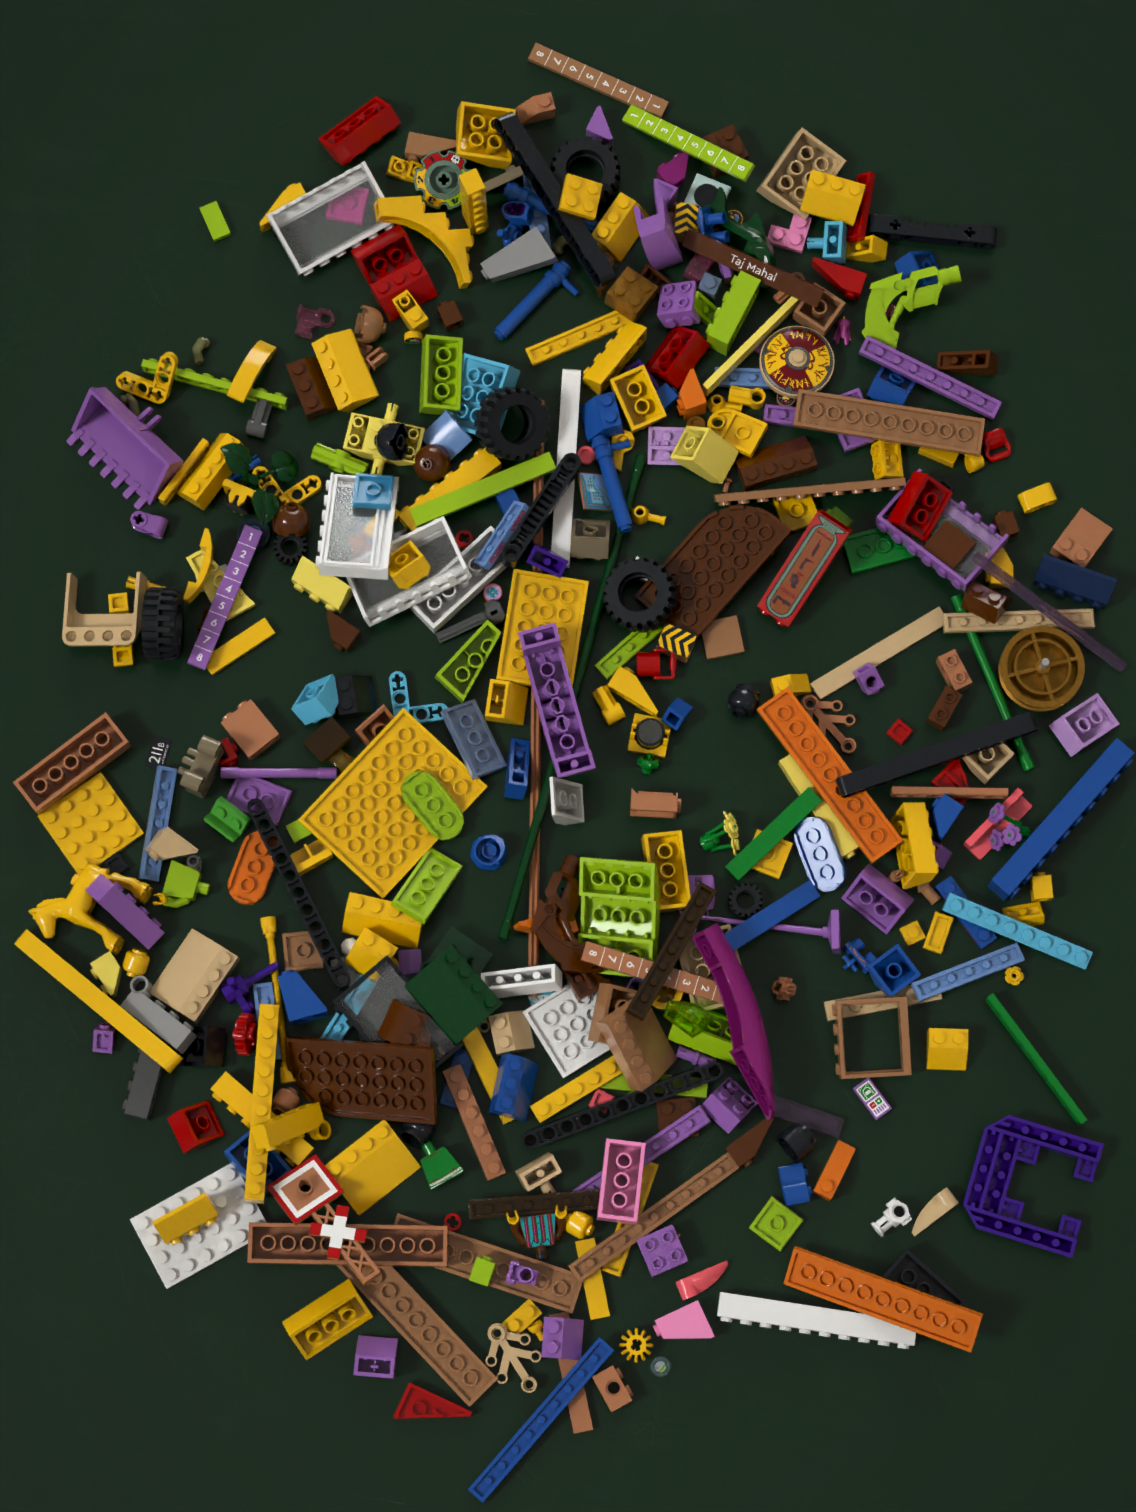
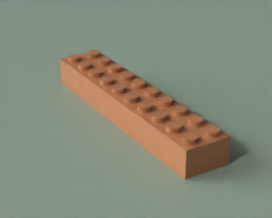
M249 1222L247 1260L249 1264L348 1265L341 1254L339 1260L327 1259L330 1240L325 1237L309 1235L311 1226L309 1223H299L295 1226L293 1223ZM346 1224V1227L367 1230L365 1243H358L376 1266L448 1267V1226ZM343 1240V1244H342V1245H347V1246H348V1245H349V1241ZM351 1252V1260L360 1261L361 1254Z

